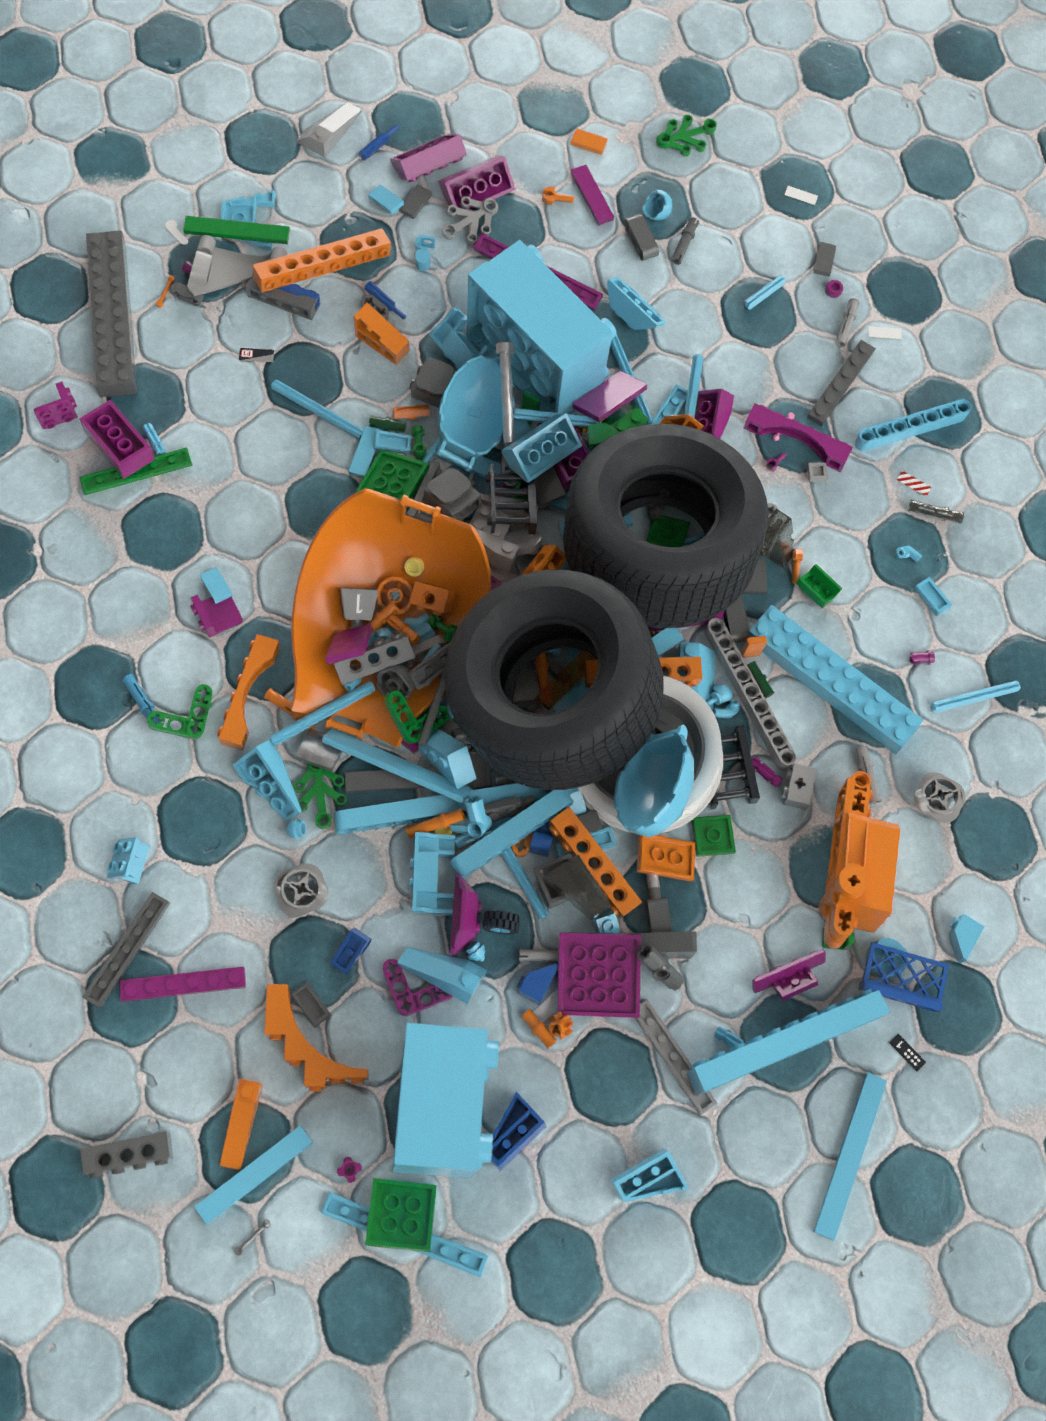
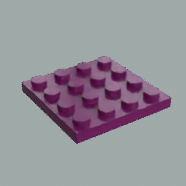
M560 932L558 1012H561L562 1015L640 1018L641 961L637 958V952L641 947V934Z

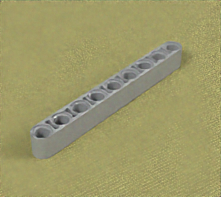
M718 618L711 619L705 630V635L715 651L717 658L776 766L780 770L790 769L796 760V754L724 622ZM711 627H715V628H717L719 631H718V632H714V631H712ZM719 643L726 644L727 648L721 647ZM728 659L735 660L736 664L730 663ZM737 675H742L745 680H740ZM746 691H751L754 696L747 695ZM755 707L761 708L763 712H757ZM764 724H769L772 729L765 728ZM772 740H778L781 746H776ZM782 756L787 757L790 762H784Z

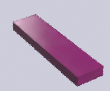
M583 165L571 169V175L598 226L613 221L614 215L588 166Z

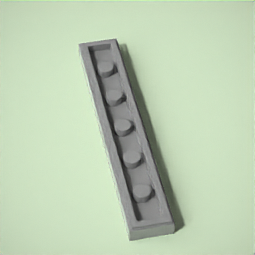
M648 999L641 1002L640 1018H635V1020L699 1115H702L718 1104L710 1091L696 1096L687 1072L691 1070L692 1064Z

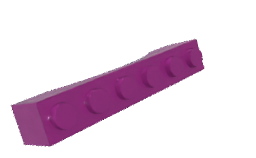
M756 403L750 411L743 428L759 436L780 433V435L798 439L813 449L822 462L826 463L827 467L838 472L842 471L853 448L846 442L836 440L828 434L816 431L813 427L805 426L797 420L785 417L779 412H774L764 405Z

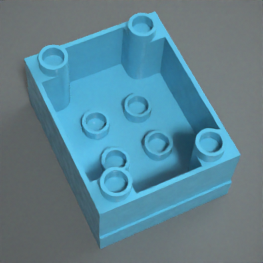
M518 240L489 262H484L468 274L467 337L480 351L485 345H492L496 349V343H514V354H511V372L514 386L522 394L526 392L540 399L539 411L572 415L576 411L573 409L572 403L599 386L609 376L606 365L611 340L616 337V329L607 318L600 320L543 263L539 250L531 244L526 246L521 240Z
M407 1023L392 1173L469 1178L478 1169H482L483 1162H491L493 1135L481 1133L484 1082L488 1083L489 1069H497L499 1041H487L488 1029Z

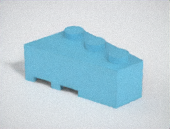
M661 1149L609 1180L618 1198L623 1202L689 1189L670 1152L666 1149Z

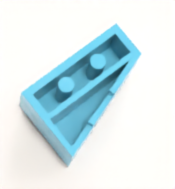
M437 728L430 733L426 746H418L421 755L456 789L476 779L467 745Z

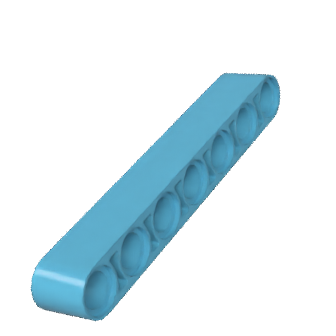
M960 399L864 428L860 431L855 441V446L860 451H867L962 422L970 412L971 404L967 400Z
M553 790L450 861V864L456 873L460 874L463 878L469 876L574 803L573 799L566 790Z

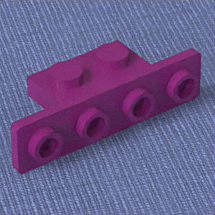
M825 950L813 951L809 955L795 959L787 965L776 967L771 972L758 975L752 980L754 993L756 994L773 986L781 1000L784 1001L818 986V980L810 969L826 962Z

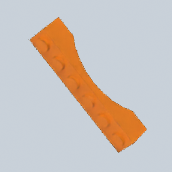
M257 634L255 640L251 641L249 657H245L243 662V673L239 674L236 684L238 687L236 692L233 691L231 694V706L224 713V725L219 727L217 733L221 745L244 750L249 736L245 720L247 694L258 676L275 664L281 648L279 640Z

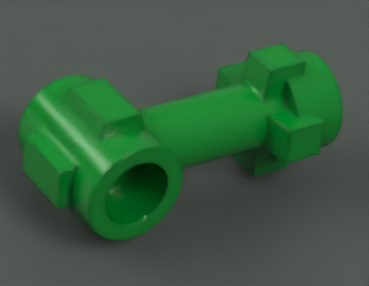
M415 425L411 430V436H415L413 456L418 460L423 459L427 454L426 447L422 444V436L425 435V431L421 425Z
M432 614L427 621L432 629L438 628L445 633L444 640L447 642L452 641L458 626L454 624L447 626L442 622L441 616Z

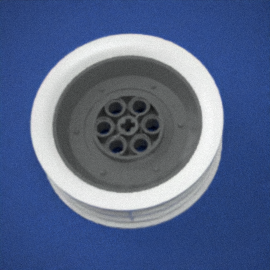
M663 676L662 706L652 734H661L677 729L680 725H685L688 732L686 742L694 758V788L682 816L664 831L668 832L690 822L710 803L721 780L723 751L717 720L706 701L688 685L676 679ZM625 765L600 781L578 787L583 795L584 803L591 812L597 811L600 820L621 831L633 833L628 831L616 817L618 813L614 807L616 781L620 771L624 770Z

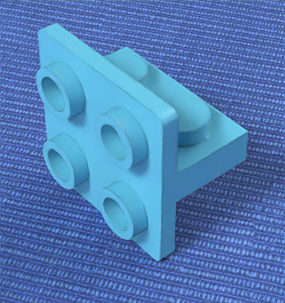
M136 837L119 839L113 847L114 854L112 861L107 867V878H118L132 884H139L150 846L139 842V838Z

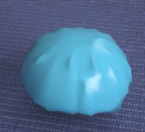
M663 190L653 191L646 198V202L642 207L644 215L650 220H664L671 213L672 199Z

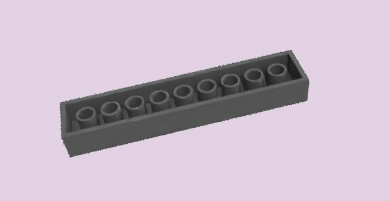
M122 230L86 234L96 386L101 398L137 394L127 254Z

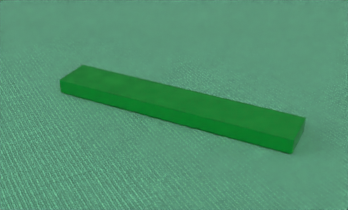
M186 216L183 232L184 234L208 235L211 237L288 245L290 226Z
M186 447L154 456V461L124 479L114 467L80 476L83 492L85 495L193 466L188 449Z

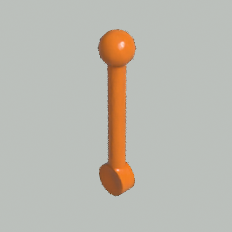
M170 275L168 277V283L160 300L156 301L157 307H163V300L171 283L175 281L174 276Z

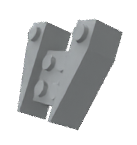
M481 494L482 506L476 510L470 525L475 528L483 542L489 564L510 572L516 560L519 546L506 541L505 538L512 526L519 529L528 527L524 525L496 524L495 534H491V527L487 526V515L490 514L489 495ZM495 496V502L524 503L525 501ZM496 510V517L527 516V512H524V510Z

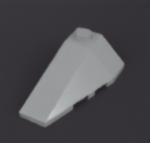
M347 102L308 127L297 139V143L326 157L361 114L362 109Z

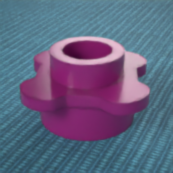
M345 1157L343 1159L344 1163L337 1169L338 1176L345 1177L349 1183H352L356 1180L355 1176L362 1170V1165L353 1162L351 1157Z

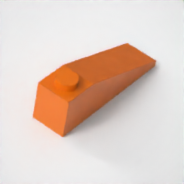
M244 1079L239 1080L220 1166L241 1170L263 1088L261 1083Z

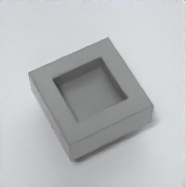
M808 463L809 482H827L826 463Z

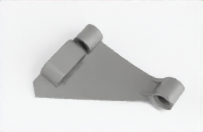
M203 235L200 238L198 249L195 253L187 289L194 296L244 282L251 278L254 264L286 256L287 251L282 247H275L265 256L243 254L215 247L216 241L213 237Z

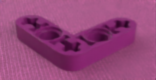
M388 959L383 964L384 976L397 1010L402 1016H411L452 998L450 994L448 996L440 994L437 995L439 1000L435 1001L431 990L435 989V992L438 993L441 989L434 985L411 993L403 970L397 965L398 961L396 959ZM389 964L398 967L395 969L397 977L401 975V978H395L390 982L389 979H393L392 973L386 971L389 968ZM402 982L405 985V990L402 993H396L393 990L395 983ZM407 993L409 997H405L408 1004H412L409 1012H406L405 1009L401 1010V1007H403L402 999L397 1001V998L403 997ZM424 993L429 994L432 998L431 1002L426 1005L420 1002V996Z

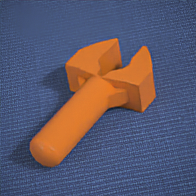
M550 186L543 189L544 195H542V200L547 205H552L556 200L574 202V196L558 194L555 191V187Z
M795 548L792 555L793 584H796L799 579L800 564L803 560V549Z

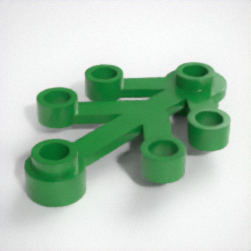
M687 114L683 117L678 133L671 135L672 131L677 129L678 122L675 119H670L666 131L657 136L656 144L662 149L671 147L679 150L684 157L690 155L691 147L679 144L676 141L680 140L693 145L698 152H703L706 148V142L694 139L692 136L702 133L711 135L715 132L717 123L714 119H706L703 126L687 130L693 121V117Z
M307 764L308 770L300 780L294 783V790L296 793H303L306 790L305 785L314 776L315 783L303 798L298 800V803L305 804V807L301 808V811L305 812L308 809V803L316 795L319 814L316 815L315 822L318 828L327 829L332 821L330 815L326 812L324 793L334 799L339 807L347 804V798L344 794H339L324 783L322 774L332 780L336 788H342L345 780L341 775H336L334 772L322 768L316 769L313 765ZM341 779L342 783L336 784L335 781ZM302 784L303 788L298 790L296 786ZM339 798L345 799L343 803H339L337 800ZM322 819L327 820L325 825L320 824Z

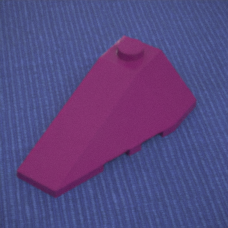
M722 388L698 391L694 418L703 425L701 431L721 439L732 413L734 395Z

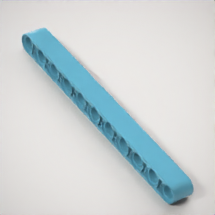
M517 783L471 790L467 797L479 795L483 800V804L518 796L520 799H523L526 796L533 795L534 801L537 802L547 795V791ZM444 795L340 810L334 812L336 833L346 834L423 822L438 817L441 813L445 812L447 814L462 808L465 815L468 814L464 801L460 803Z

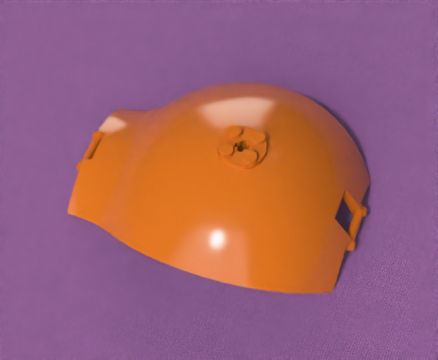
M367 488L349 496L330 513L318 529L306 552L294 594L291 636L295 666V685L290 706L291 711L310 714L348 693L344 687L345 684L342 685L334 663L327 664L325 659L334 634L351 629V620H346L342 617L339 587L377 589L378 594L372 619L376 616L377 612H380L392 601L399 608L394 615L402 622L408 617L418 618L424 613H427L430 617L433 612L431 609H427V611L415 609L416 605L410 604L415 581L456 591L451 614L444 613L441 616V620L447 626L450 624L459 626L469 610L491 591V574L487 553L481 538L472 525L440 514L441 507L436 506L435 508L408 498L409 496L403 495L402 500ZM407 506L433 515L432 524L405 515ZM413 556L419 557L424 562L423 572L416 577L408 575L404 568L405 562ZM397 590L401 596L395 600L392 592ZM434 595L431 596V603L433 604L435 600ZM363 620V625H367L371 620ZM433 629L436 636H445V633L440 629ZM352 660L350 665L359 666L361 662L359 660ZM418 663V664H416V665L410 667V669L412 670L414 667H416V666L419 665L420 663ZM378 672L362 677L361 683L356 688L371 681L375 691L325 718L327 719L325 727L329 729L332 727L355 735L360 740L367 733L396 748L400 747L403 737L385 706V696L377 688ZM442 674L433 679L428 686L425 685L419 690L415 687L413 693L406 699L415 719L433 703ZM401 712L400 720L405 722L407 719L406 714ZM336 715L359 722L362 726L358 729L334 719Z

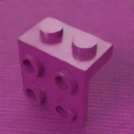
M62 381L55 384L61 399L36 407L33 410L42 429H51L56 425L71 422L73 419L78 418L74 409L77 407L75 399L69 387L65 388Z
M198 594L191 597L193 604L190 607L194 616H199L198 624L202 632L206 630L209 638L242 624V616L232 596L215 604L212 597L204 601L200 600Z

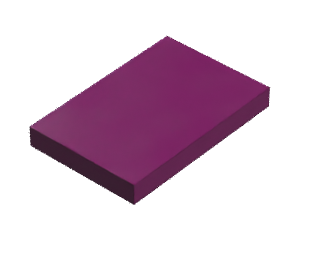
M371 623L336 632L325 657L327 664L364 655L373 631Z

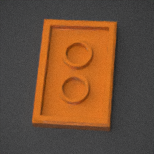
M639 835L637 872L689 882L694 880L695 842L659 835L653 837Z

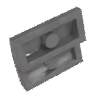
M310 729L297 751L296 760L333 772L336 762L340 759L343 751L323 743L322 739L325 733Z

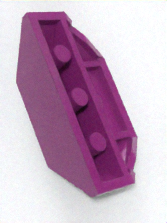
M460 874L455 875L450 956L455 957L475 939L476 933H480V921H477V913H481L482 901H478V894Z

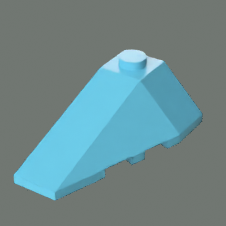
M271 740L256 746L232 764L242 781L247 785L253 786L257 790L256 794L260 797H265L270 802V806L286 821L302 812L281 755Z

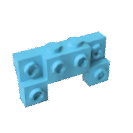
M451 308L446 317L429 333V336L443 350L444 355L452 360L457 370L468 360L480 355L490 358L498 357L500 359V355L496 354V349L492 345H485L479 352L461 332L467 324V317L458 308Z
M415 832L414 858H410V870H414V876L409 879V889H413L412 913L453 916V894L437 893L438 859L439 857H454L455 835Z

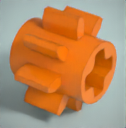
M558 1012L548 1019L551 1022L548 1029L553 1037L559 1036L561 1040L573 1032L570 1028L574 1023L569 1015H562L561 1012Z

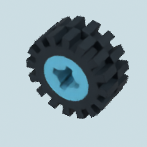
M498 910L484 912L482 929L485 931L506 935L519 933L520 915L513 914L512 912L507 913V911L500 912Z

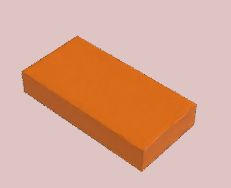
M576 128L571 145L602 155L608 138Z
M766 636L748 638L740 652L742 657L760 656L767 643Z

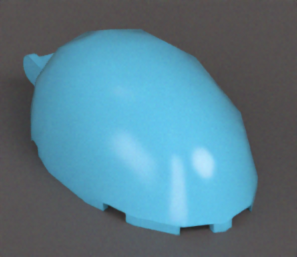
M480 355L468 360L453 375L440 401L437 414V432L441 443L436 455L439 457L443 456L464 467L467 472L471 470L476 457L487 454L499 443L503 436L500 359L498 357L490 358ZM482 406L479 418L466 414L469 408Z
M680 725L677 729L661 734H651L638 753L626 763L624 770L620 771L616 781L614 807L618 813L617 819L628 831L641 836L653 837L664 832L682 816L694 788V758L686 742L688 732L685 725Z

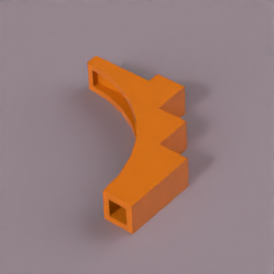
M267 984L264 1035L270 1037L269 1040L281 1041L282 1037H285L284 1061L288 1062L289 1066H302V1063H305L304 1087L309 1088V1092H321L322 1088H327V1080H330V1083L341 1084L343 1080H351L353 1084H363L364 1080H369L368 1069L351 1068L336 1063L323 1056L311 1046L300 1032L294 1019L289 985Z

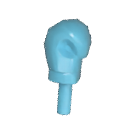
M716 684L713 687L714 692L710 695L712 699L706 703L708 705L713 703L719 705L730 701L733 697L731 689L726 684Z

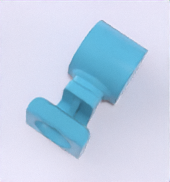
M419 235L415 240L416 267L421 271H426L431 266L428 248H435V238L433 236ZM424 240H429L432 243H426Z

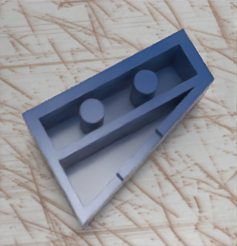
M517 1091L493 1133L491 1162L499 1171L546 1128L542 1118Z

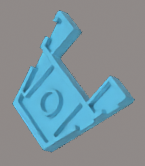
M271 190L268 194L263 195L260 193L254 194V197L246 199L240 197L223 201L221 219L256 223L257 207H275V190ZM235 239L272 251V243Z

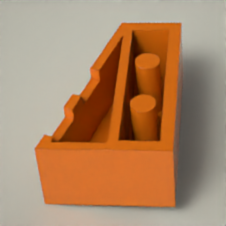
M366 303L353 316L355 337L395 365L410 351L409 340L369 303Z

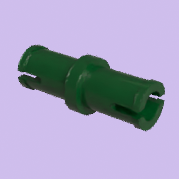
M370 416V427L381 428L388 432L389 430L402 433L406 431V421L392 420L391 417L380 418Z
M755 661L749 663L747 666L765 699L772 696L775 692L767 682V676L762 674Z

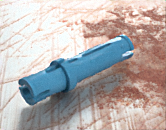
M129 674L123 678L122 682L139 706V712L147 719L149 714L155 711V706L149 702L134 675ZM156 716L154 719H151L154 721V725H157L158 722H162L159 721V717Z

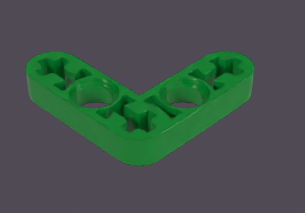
M206 684L199 685L196 688L188 718L154 711L147 718L148 727L167 734L195 740L199 739L205 729L212 699V689ZM202 690H205V693L207 695L205 696L203 703L199 702L201 698L200 692ZM201 707L204 710V715L201 717L196 716L194 709ZM155 716L159 717V721L165 722V718L168 719L166 728L163 727L164 723L162 722L154 725V721L151 719H154ZM178 721L181 724V728L173 730L170 727V723ZM195 721H199L197 726L199 731L193 734L190 728H193Z
M399 691L388 692L384 697V703L403 739L407 743L419 742L424 729L423 721L427 720L429 711L416 720L402 693ZM439 706L436 716L440 714L439 712L442 715L439 719H435L430 733L449 720V713L446 707ZM401 712L406 714L407 719L405 722L400 720ZM412 731H419L413 734V737L410 736V734H412Z

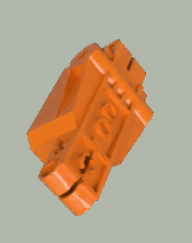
M857 771L852 777H848L838 792L826 890L818 905L819 912L824 918L823 922H825L824 942L828 947L834 949L839 948L853 932V929L875 933L892 913L900 827L895 823L869 818L871 807H868L872 799L873 790L870 789V776L863 771Z

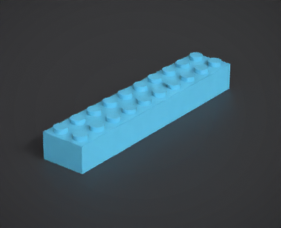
M773 605L767 609L748 632L749 638L766 636L767 643L762 653L894 754L901 750L924 721Z
M869 989L854 998L850 997L843 1000L841 1003L836 1004V1006L833 1004L818 1013L809 1014L800 1020L801 1023L799 1019L782 1027L783 1030L778 1027L769 1031V1033L764 1035L765 1038L762 1035L752 1038L746 1042V1046H744V1043L733 1046L727 1050V1054L725 1050L714 1054L709 1058L710 1061L708 1062L706 1058L691 1065V1070L687 1072L696 1096L875 1021L890 1012L880 991L872 992Z

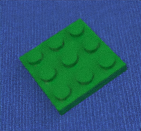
M381 449L355 492L367 488L402 500L403 495L409 496L408 498L412 499L430 468L429 464Z
M373 1178L365 1246L430 1253L437 1185Z

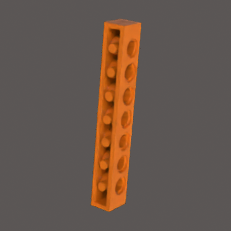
M378 229L254 264L253 278L261 292H265L390 256L391 242L383 229Z

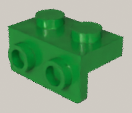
M817 564L796 582L801 590L821 608H824L833 601L842 590V587Z

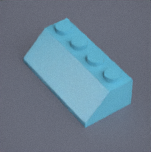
M567 413L553 415L501 450L508 466L528 483L577 450L582 444Z
M680 642L677 657H701L703 679L700 684L691 688L707 702L712 699L710 695L714 692L715 651L700 643ZM677 670V673L680 676H686L684 670ZM714 703L711 704V705H709V707L711 708L712 712H713Z

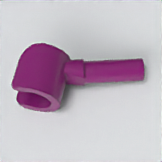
M784 452L776 459H769L767 461L766 467L769 464H774V467H772L771 471H775L777 468V464L783 458H785L787 454Z

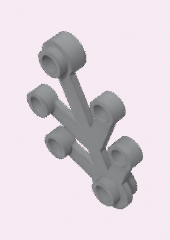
M465 196L460 202L462 208H457L455 205L448 206V216L455 217L459 215L466 218L455 225H444L442 236L445 239H453L456 232L471 224L467 243L470 245L476 244L479 218L484 215V225L481 227L480 233L487 236L490 235L491 218L498 211V204L494 199L489 198L481 202ZM470 206L479 208L476 212L466 209Z

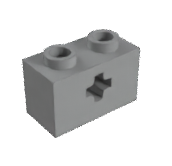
M794 763L790 769H787L785 780H788L787 787L784 786L782 791L783 805L804 810L809 807L817 768Z

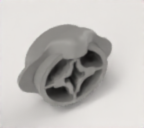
M930 772L924 775L914 793V802L917 808L937 821L944 823L952 822L958 817L966 799L965 791L959 783L937 772ZM932 785V794L926 798L925 789ZM941 785H944V786L948 787L949 789H948V790H947V789H944V788H942ZM953 797L955 804L951 809H948L947 800ZM930 805L937 806L939 810L932 808Z
M304 863L287 869L277 876L274 883V892L278 898L280 908L289 916L299 917L318 910L326 903L328 898V887L323 879V874L313 864ZM295 875H304L300 882L288 881ZM310 877L317 884L318 894L308 887ZM301 885L304 886V890L306 891V893L302 892L301 894H298V889H296V887L300 888ZM285 886L294 892L292 903L285 896ZM302 898L314 899L310 904L298 906Z

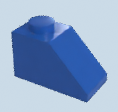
M554 964L528 972L526 978L522 976L517 985L520 988L518 994L540 1005L559 965Z

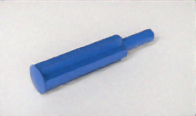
M394 125L386 133L382 132L359 151L361 159L365 161L390 140L388 137L396 132L399 126Z
M372 281L366 283L364 289L369 294L382 302L389 311H394L403 320L406 319V315L396 307V303Z

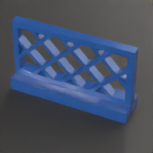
M871 942L862 982L859 983L858 990L867 991L871 989L872 992L879 990L884 998L933 1012H942L943 1003L941 1002L949 964ZM875 948L882 950L886 957L878 963L873 956ZM895 955H901L905 964L896 968L891 958ZM888 960L893 971L885 975L879 965ZM918 960L925 969L915 973L910 963ZM907 966L913 976L904 981L898 970ZM934 966L943 967L941 976L935 979L930 968ZM875 967L881 975V978L876 981L868 979L870 970ZM926 971L932 982L923 986L918 976ZM893 973H896L901 982L896 986L890 985L887 979ZM914 978L920 987L915 992L910 991L906 984ZM932 984L938 990L936 998L930 997L926 991V988Z

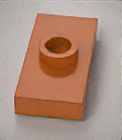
M428 404L394 407L393 415L394 419L407 418V420H414L417 417L430 416V409Z

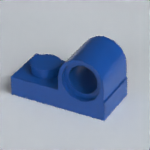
M550 821L534 831L529 853L548 858L553 840L548 824Z
M357 928L351 929L330 964L347 975L359 956L368 948L372 939Z

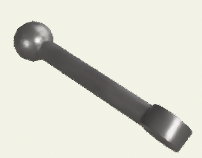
M264 1220L260 1228L241 1246L234 1249L235 1255H241L243 1249L265 1228H269L270 1221Z

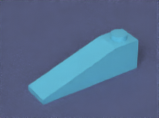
M410 947L406 948L397 962V965L466 1004L471 1000L487 972L486 969L470 960Z

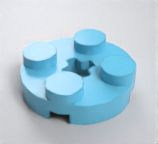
M880 938L873 942L907 952L898 941L891 938ZM869 948L867 949V952H866V960H867ZM875 948L873 956L878 963L884 959L882 957L884 953L882 950ZM895 955L891 958L896 968L905 964L901 955ZM883 962L879 965L885 975L893 971L889 962ZM906 966L898 970L900 974L904 971ZM876 967L871 969L873 974L881 978ZM896 973L888 976L887 979L897 976Z

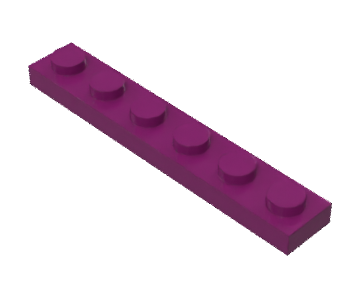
M245 967L120 980L121 1002L246 988Z

